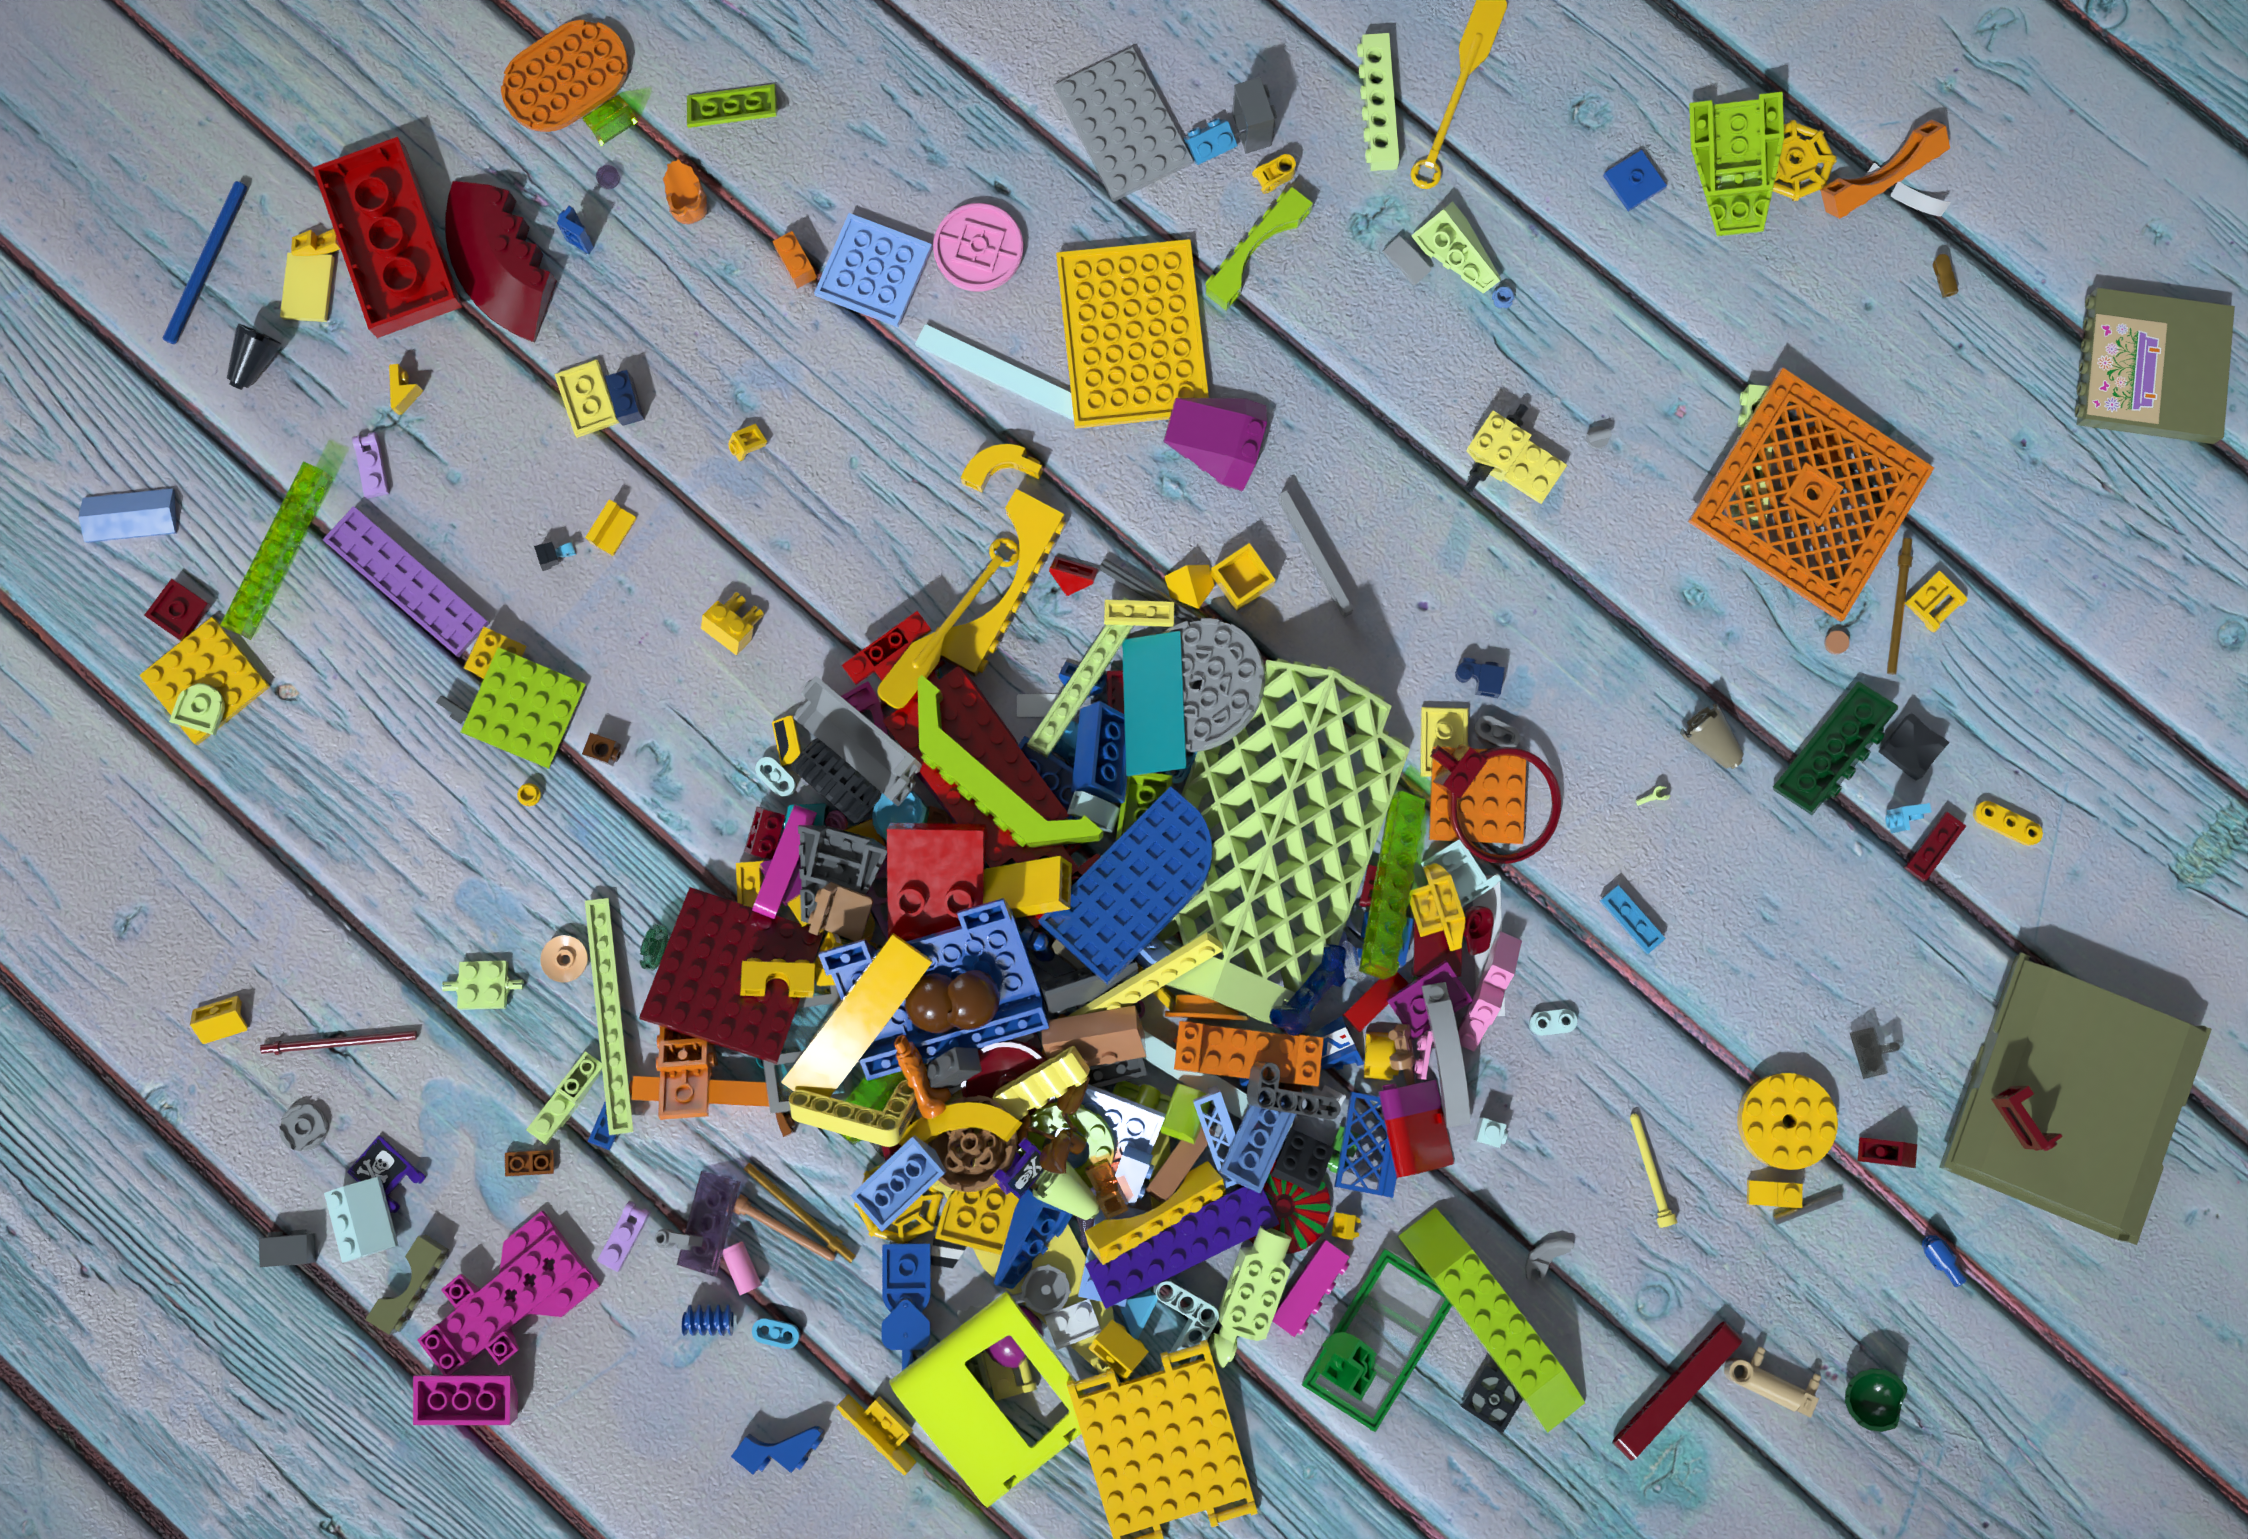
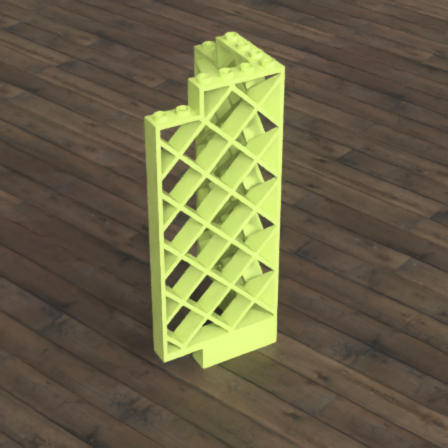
M1277 659V661L1266 660L1264 665V693L1251 721L1263 713L1266 725L1250 737L1245 727L1233 737L1236 748L1220 760L1218 753L1221 745L1197 752L1181 796L1198 810L1201 798L1212 790L1215 803L1201 812V815L1209 830L1219 822H1222L1225 835L1212 843V864L1208 878L1203 886L1204 890L1197 894L1156 936L1172 953L1181 947L1165 943V941L1178 931H1180L1183 946L1206 932L1222 942L1223 960L1212 957L1166 985L1212 999L1252 1018L1275 1025L1283 1000L1310 1011L1315 1010L1344 931L1343 928L1347 923L1410 750L1402 744L1403 741L1401 739L1388 736L1389 732L1383 730L1392 707L1384 702V697L1370 693L1368 687L1355 684V679L1342 676L1341 671L1334 667L1328 666L1327 669H1324L1316 664H1310L1309 667L1297 661L1290 664L1283 659ZM1306 678L1324 681L1310 691ZM1335 685L1350 693L1349 696L1338 701ZM1294 690L1297 702L1279 714L1275 703ZM1352 712L1356 734L1346 739L1342 717ZM1304 721L1308 731L1307 734L1290 746L1286 733ZM1324 728L1329 750L1318 756L1314 734ZM1379 743L1388 748L1386 757L1383 759L1381 758ZM1273 744L1277 756L1259 769L1255 757ZM1360 750L1364 771L1354 776L1350 755ZM1242 767L1246 779L1229 791L1225 779ZM1332 767L1336 788L1326 793L1322 772ZM1281 776H1284L1287 789L1269 801L1265 788ZM1304 783L1308 805L1297 811L1293 790ZM1368 787L1370 800L1366 811L1362 813L1358 792ZM1252 799L1256 812L1239 823L1235 811ZM1340 804L1344 825L1334 830L1330 810ZM1312 822L1316 842L1305 848L1301 828ZM1262 831L1266 845L1249 857L1245 843ZM1284 839L1288 860L1276 867L1272 846ZM1348 841L1350 855L1346 865L1341 866L1338 847ZM1231 854L1235 867L1218 879L1215 865ZM1320 859L1324 879L1313 885L1309 865ZM1292 877L1296 897L1284 903L1280 884ZM1241 887L1245 901L1228 912L1224 898ZM1263 895L1268 915L1255 922L1251 902ZM1328 896L1330 909L1326 919L1321 921L1317 902ZM1210 909L1214 924L1198 934L1194 920ZM1300 914L1304 933L1293 940L1289 921ZM1272 932L1276 951L1264 959L1260 939ZM1243 951L1247 970L1230 963V959ZM1309 951L1311 961L1307 972L1301 976L1297 958ZM1280 969L1284 987L1267 980V978Z

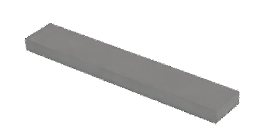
M1287 490L1280 493L1278 502L1341 615L1344 618L1352 614L1353 608Z

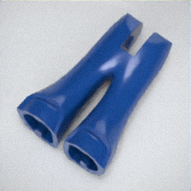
M1031 926L1020 929L1027 951H1030V949L1034 950V955L1039 961L1053 960L1055 952L1050 947L1055 941L1049 934L1039 933L1037 928L1035 929Z

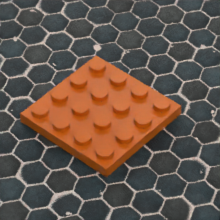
M1442 747L1451 755L1457 749L1451 747ZM1474 749V750L1478 753V752H1482V751H1485V750H1488V749ZM1498 756L1489 759L1460 799L1457 797L1459 822L1463 832L1471 842L1523 844L1526 781L1525 759L1516 756ZM1432 758L1429 840L1457 841L1459 839L1451 826L1448 816L1447 792L1433 782L1443 766Z

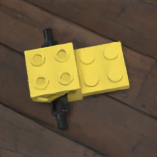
M1520 404L1513 415L1509 414L1506 418L1495 411L1491 412L1466 450L1476 462L1469 472L1472 477L1464 486L1467 491L1473 492L1479 481L1484 482L1490 474L1501 482L1502 480L1506 481L1538 503H1543L1567 467V464L1529 441L1532 435L1521 428L1524 423L1521 419L1528 410L1527 406Z

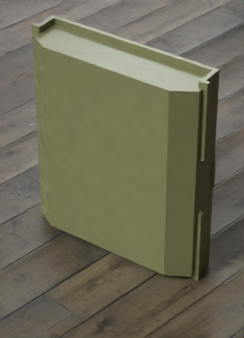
M2020 952L2014 958L1984 1044L1980 1047L1971 1072L1972 1077L1939 1168L2117 1241L2137 1245L2164 1169L2162 1163L2181 1108L2186 1105L2212 1029L2203 1025L2193 1026L2055 969L2029 961V955ZM2010 1086H2029L2034 1095L2021 1102L2041 1133H2061L2063 1137L2057 1140V1145L2048 1151L2024 1149L1991 1099ZM2008 1107L2013 1116L2015 1117V1119L2017 1120V1122L2019 1123V1125L2021 1126V1128L2023 1129V1131L2025 1132V1134L2027 1135V1137L2029 1138V1140L2031 1141L2030 1137L2028 1136V1134L2026 1133V1131L2024 1130V1128L2022 1127V1125L2020 1124V1122L2018 1121L2010 1107Z

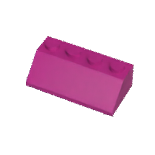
M512 1375L413 1376V1425H511L518 1418V1393Z

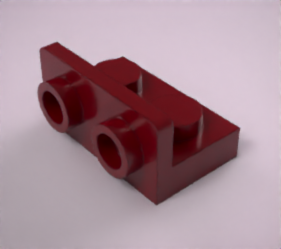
M757 806L744 851L751 855L772 860L785 815Z

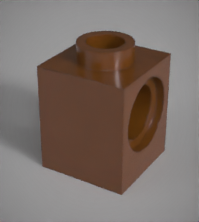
M590 732L582 754L587 758L613 766L620 759L622 749H620L621 744ZM608 745V752L600 756L599 749L601 746Z

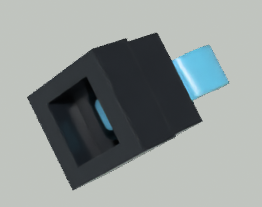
M552 542L534 546L542 571L559 565V557L576 555L572 542L566 543L557 549L554 548Z

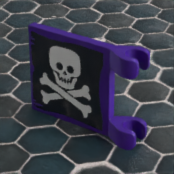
M378 1136L347 1171L357 1182L380 1176L390 1213H396L400 1209V1205L389 1197V1194L406 1175L413 1183L421 1184L426 1179V1176L408 1162L382 1136Z
M1025 1137L1018 1145L1026 1153L1008 1175L1000 1168L993 1174L997 1180L1019 1199L1045 1170L1040 1166L1039 1162L1041 1152Z

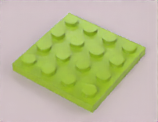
M498 647L460 733L549 769L586 684Z

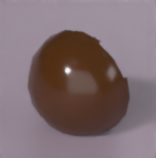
M971 970L959 975L948 985V996L952 1002V1012L947 1013V1022L962 1030H975L990 1023L998 1012L1000 992L997 984L989 974L981 970Z
M935 973L923 975L904 1002L907 1016L914 1025L932 1033L947 1032L955 1027L947 1022V1013L952 1012V1002L948 996V985L953 979L946 975Z

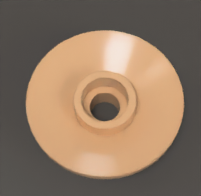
M566 935L555 937L542 950L540 957L541 967L550 979L562 983L571 982L580 977L586 969L588 962L586 948L581 941L574 937ZM568 955L570 957L569 963L564 964L563 957Z

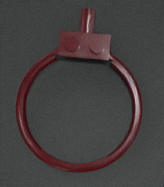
M1460 744L1451 755L1438 745L1431 751L1430 757L1443 766L1433 782L1447 792V809L1451 826L1458 839L1472 854L1491 863L1510 864L1533 856L1550 840L1560 819L1561 792L1555 775L1542 759L1528 751L1512 747H1496L1477 753L1471 747ZM1498 756H1516L1535 765L1544 775L1549 785L1552 800L1550 818L1540 837L1526 849L1508 855H1496L1485 852L1476 847L1466 837L1459 822L1458 800H1456L1457 797L1460 799L1486 762Z

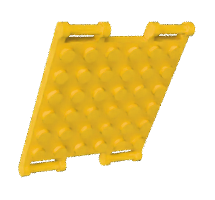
M1207 1339L1200 1341L1198 1345L1172 1353H1167V1351L1160 1353L1165 1369L1163 1371L1118 1384L1114 1368H1110L1105 1373L1075 1382L1074 1380L1066 1382L1113 1539H1121L1123 1535L1152 1526L1154 1532L1133 1539H1164L1160 1524L1205 1510L1207 1511L1211 1528L1219 1526L1218 1523L1243 1515L1251 1514L1252 1516L1258 1514ZM1204 1354L1202 1359L1176 1367L1171 1366L1173 1362ZM1110 1382V1387L1078 1395L1077 1391ZM1246 1498L1248 1503L1218 1513L1214 1511L1215 1507Z

